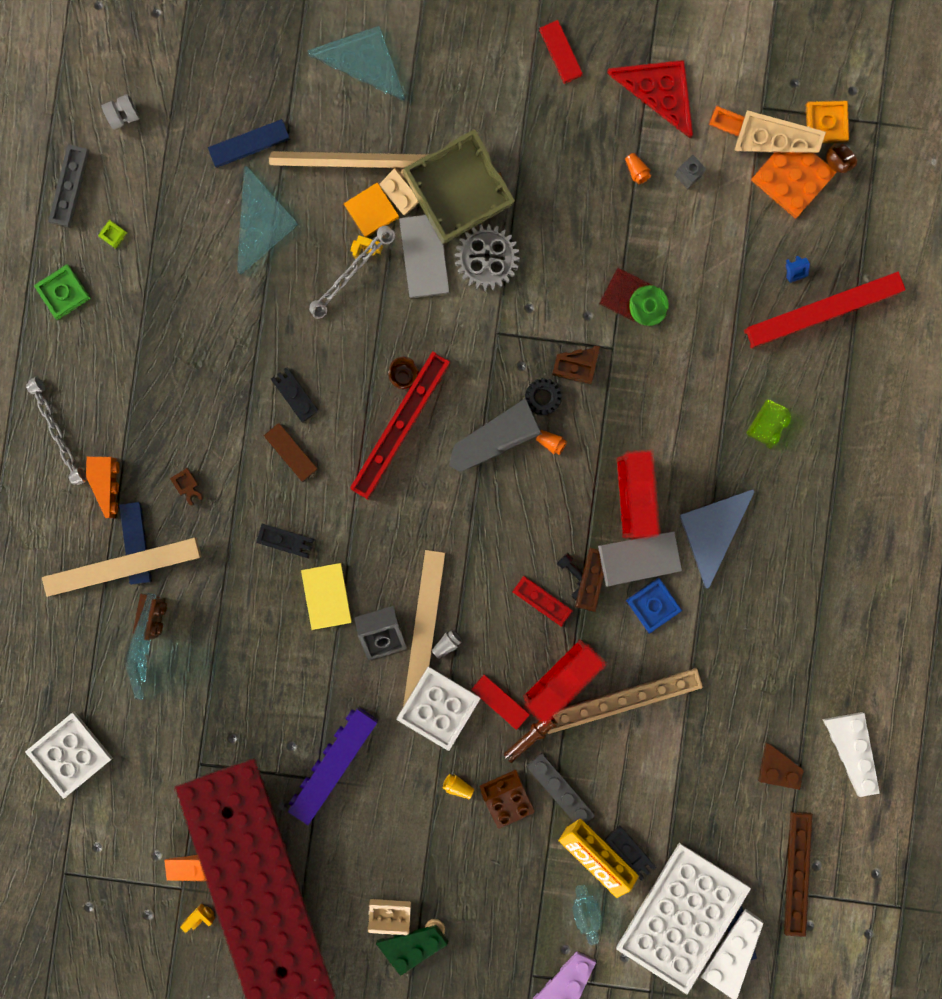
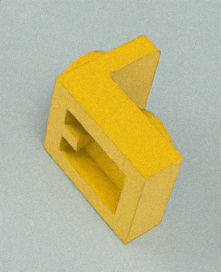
M358 235L357 241L353 240L351 246L353 257L356 259L360 255L361 249L365 251L373 240ZM383 245L375 250L372 255H375V253L381 254Z
M201 903L184 920L180 928L186 933L190 928L195 930L202 921L207 926H210L215 920L214 912L208 906H204Z

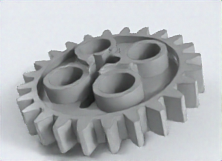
M488 224L487 230H484L483 226L480 225L479 231H476L474 227L472 228V235L467 232L465 233L466 240L460 238L462 246H456V250L460 253L455 254V258L460 260L455 262V266H461L458 269V274L465 273L462 280L464 281L469 278V286L475 282L476 289L483 285L484 291H486L487 286L490 285L491 289L494 290L495 284L502 288V281L509 283L508 276H515L512 269L518 270V265L514 263L519 262L520 258L514 255L519 253V249H513L517 243H510L512 235L505 237V229L499 233L498 226L491 230V226ZM476 243H480L483 246V249L481 251H475L472 248V246ZM497 244L503 247V250L498 253L492 249ZM485 254H489V261H485ZM504 257L505 260H500L497 258ZM474 263H479L482 269L474 271L471 266ZM494 264H498L502 267V270L500 272H493L491 267Z

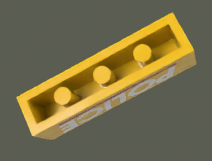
M581 818L566 827L558 841L616 898L632 890L639 875Z

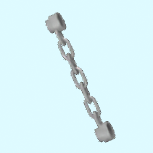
M381 226L377 231V236L370 245L355 259L345 273L335 281L327 293L319 300H315L310 304L309 310L315 318L320 319L327 314L326 305L346 285L357 270L367 262L375 250L382 244L393 242L395 232L389 226ZM379 239L381 242L376 245L375 242ZM361 257H362L363 261L361 262L360 265H358L357 262H358V261L361 259ZM344 277L345 281L340 285L339 282ZM326 297L328 300L323 303L322 300Z
M39 377L32 378L26 384V388L30 394H35L38 408L49 424L50 434L57 441L60 455L71 471L68 475L70 482L73 485H80L87 481L86 473L82 468H76L74 465V457L62 439L63 434L59 425L53 420L52 411L47 400L41 394V392L45 391L44 383ZM45 404L48 411L44 412L41 405ZM57 428L59 435L55 436L52 429ZM68 452L71 459L66 460L63 453Z

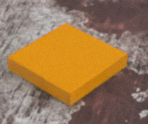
M848 101L807 102V127L826 132L822 143L849 141Z
M375 183L344 203L347 211L366 238L377 232L381 226H386L399 218V215L378 183Z

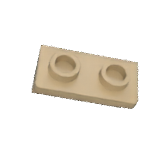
M394 168L379 186L403 215H408L419 202L403 175L404 168Z
M370 899L368 932L408 935L411 901Z

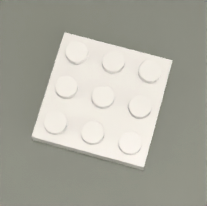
M428 666L396 720L449 751L481 698Z
M72 712L25 751L63 799L113 759L76 712Z

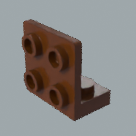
M140 594L133 634L143 635L144 640L155 639L162 634L163 623L161 621L162 616L167 611L166 598Z
M513 770L479 786L484 802L497 828H502L535 812L517 770Z

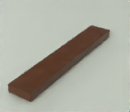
M791 811L784 921V934L786 936L806 937L813 814L809 812Z

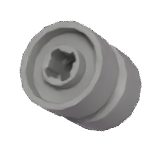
M128 94L117 98V102L109 101L101 105L105 117L113 130L124 126L125 121L131 123L140 119Z

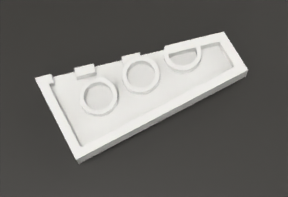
M860 712L823 719L857 795L863 797L880 794L865 713Z
M745 909L702 971L701 978L730 998L737 999L763 925V920Z

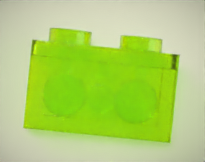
M767 399L748 429L747 435L764 443L767 448L771 449L773 445L779 442L781 438L780 433L783 428H787L790 424L791 414L789 410Z

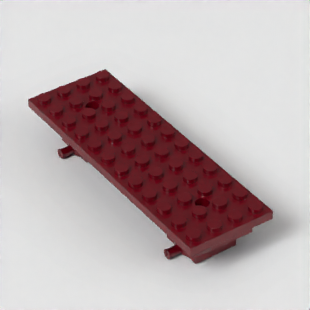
M253 758L176 785L175 790L246 999H335L336 994L321 953V948L313 930L256 759Z

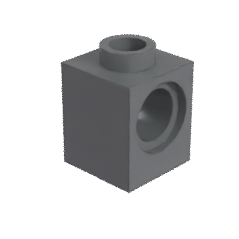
M692 155L677 169L674 176L689 189L703 176L706 168Z

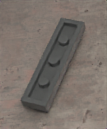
M67 145L48 221L51 224L71 227L90 152L86 148Z
M542 752L526 765L573 822L581 818L587 823L595 816Z

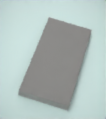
M427 216L399 218L409 297L418 298L448 294L449 287L443 245Z
M674 531L659 534V536L642 537L598 546L606 586L682 571Z

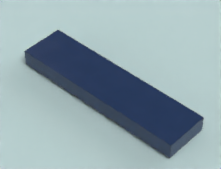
M281 119L210 146L208 150L217 168L288 141L290 138Z
M141 502L119 505L126 555L147 550ZM150 571L129 576L130 585L152 582Z

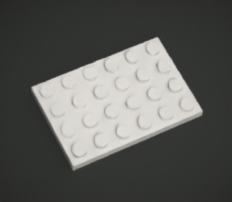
M679 843L616 946V949L685 994H688L751 888Z

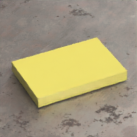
M342 563L301 570L311 630L352 623Z

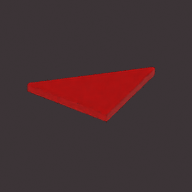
M684 60L608 69L609 76L688 138L693 137Z

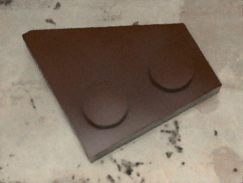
M594 346L586 350H574L571 353L557 354L552 375L591 385L600 346Z
M765 742L758 781L800 790L804 770L772 745Z

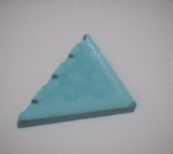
M380 26L307 51L310 57H314L324 64L337 70L339 69L349 76L362 82L364 81L374 88L387 94L389 93L402 101L405 100Z
M247 166L244 167L237 266V272L240 275L298 225Z
M152 593L147 595L125 659L134 697L142 700L144 697L141 683L146 681L147 657L145 655H149L151 640H144L151 601L156 598V595Z

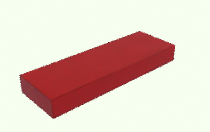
M556 20L540 27L539 31L563 83L565 84L581 77L583 73L559 21Z
M524 575L512 591L561 627L573 612L572 609Z
M485 674L471 688L477 696L516 730L530 715Z

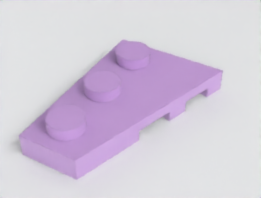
M577 951L533 999H579L596 964L595 959Z

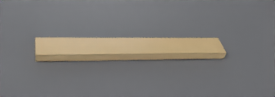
M272 151L269 156V165L405 168L426 155Z
M192 538L44 576L42 581L46 597L201 558L197 538Z
M425 550L403 707L425 670L430 665L445 559L444 552Z
M690 669L563 707L554 716L558 726L549 730L548 734L702 689L703 686L698 669Z

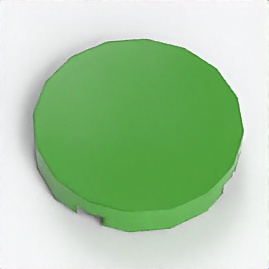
M652 285L638 288L633 293L629 305L634 320L646 326L659 324L665 318L669 307L668 298L664 291Z

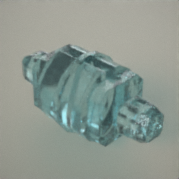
M585 884L576 886V896L579 899H575L573 902V918L581 934L587 933L588 943L595 945L599 942V935L596 931L601 930V923L603 922L602 912L594 896L587 897L589 893ZM585 902H586L587 910H588V911H586V912H585V908H584V904H583V903H585ZM587 918H590L591 926H588Z

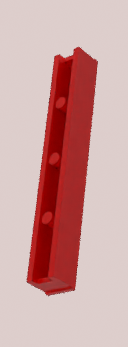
M898 271L749 326L744 331L749 338L752 349L898 295L906 289Z
M432 351L350 487L352 491L369 500L451 364L449 360L442 358Z

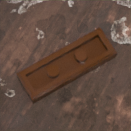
M280 423L263 435L302 482L318 470Z
M589 548L575 604L576 608L596 612L604 579L598 549Z

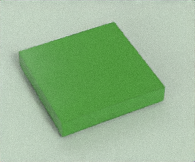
M69 264L34 285L56 320L91 299Z

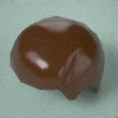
M834 144L826 153L827 163L835 172L847 173L858 164V160L846 145L841 144L836 147L837 144Z
M404 356L396 358L388 369L389 380L398 389L410 388L418 376V369L414 364V360Z

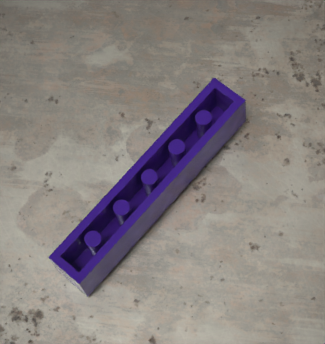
M360 707L356 711L353 709L346 717L348 723L344 728L340 726L334 735L337 738L334 744L329 743L323 751V754L326 756L322 762L317 760L311 769L314 772L310 779L306 777L300 788L303 790L299 796L294 794L288 803L291 806L288 812L306 825L310 824L378 722V719Z

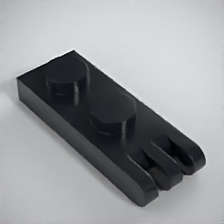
M286 367L284 369V372L288 375L286 378L279 372L277 375L281 381L278 383L275 377H272L271 380L303 423L316 414L318 409Z
M262 523L256 543L309 558L310 554L302 551L303 549L311 551L312 547L305 545V541L313 543L314 539Z
M620 825L605 838L621 859L639 875L638 878L641 881L644 879L640 873L641 870L647 876L650 874V871L646 868L647 865L652 870L657 868Z

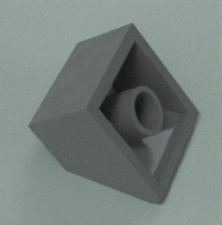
M394 606L355 617L358 637L368 660L407 649Z

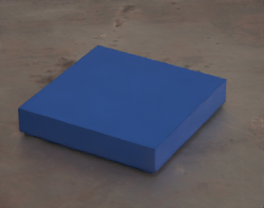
M659 577L626 599V602L649 634L682 611Z

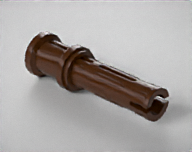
M553 717L546 725L540 720L537 723H533L530 727L531 730L504 752L505 758L507 759L513 754L508 759L510 763H513L538 739H544L546 737L545 734L549 730L558 726L556 719Z

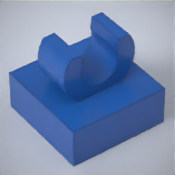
M796 256V261L792 263L789 259L786 260V278L789 283L809 276L810 263L807 258L801 259V257Z

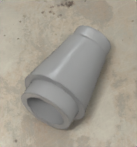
M451 630L443 635L432 649V652L440 659L459 648L462 640L455 631Z

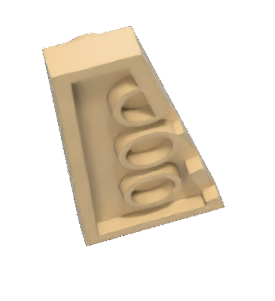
M747 110L734 151L819 153L826 132Z

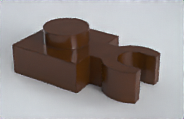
M189 468L170 478L180 496L187 494L186 500L189 505H195L192 501L194 495H197L199 500H203V495L194 489L199 484Z

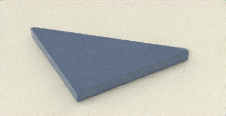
M749 490L679 515L705 588L710 587L750 503L754 490Z

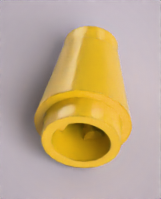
M449 774L442 787L448 794L470 799L474 792V788L456 774Z

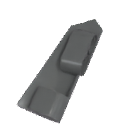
M524 399L456 443L449 466L460 472L541 435V430L532 410H530L527 400Z

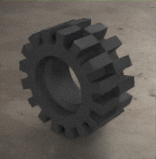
M541 378L539 380L536 379L528 386L525 399L534 414L546 416L558 408L561 403L562 394L556 382H552L551 379ZM541 389L547 390L551 395L550 402L545 405L539 404L535 399L537 391Z

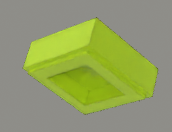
M109 220L98 236L116 249L127 232Z

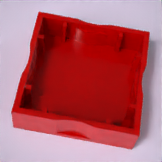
M652 451L625 453L623 456L616 458L623 538L659 536Z
M579 640L523 695L527 708L546 725L606 664L586 644Z

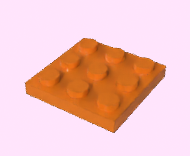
M775 152L752 177L751 181L796 219L837 172L831 169L815 153Z

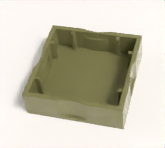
M475 129L453 140L440 151L428 154L403 169L406 181L442 245L508 209L515 202L501 175L493 167L489 153Z

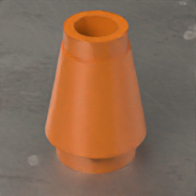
M635 153L625 158L634 182L642 184L651 177L650 169Z
M541 430L542 434L536 437V441L551 453L560 455L567 444L564 437Z

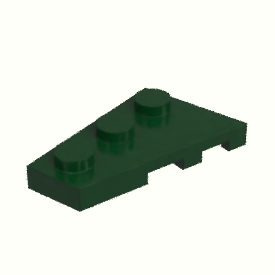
M433 925L414 930L408 935H394L393 938L378 939L376 945L401 976L445 947L449 941L439 927Z

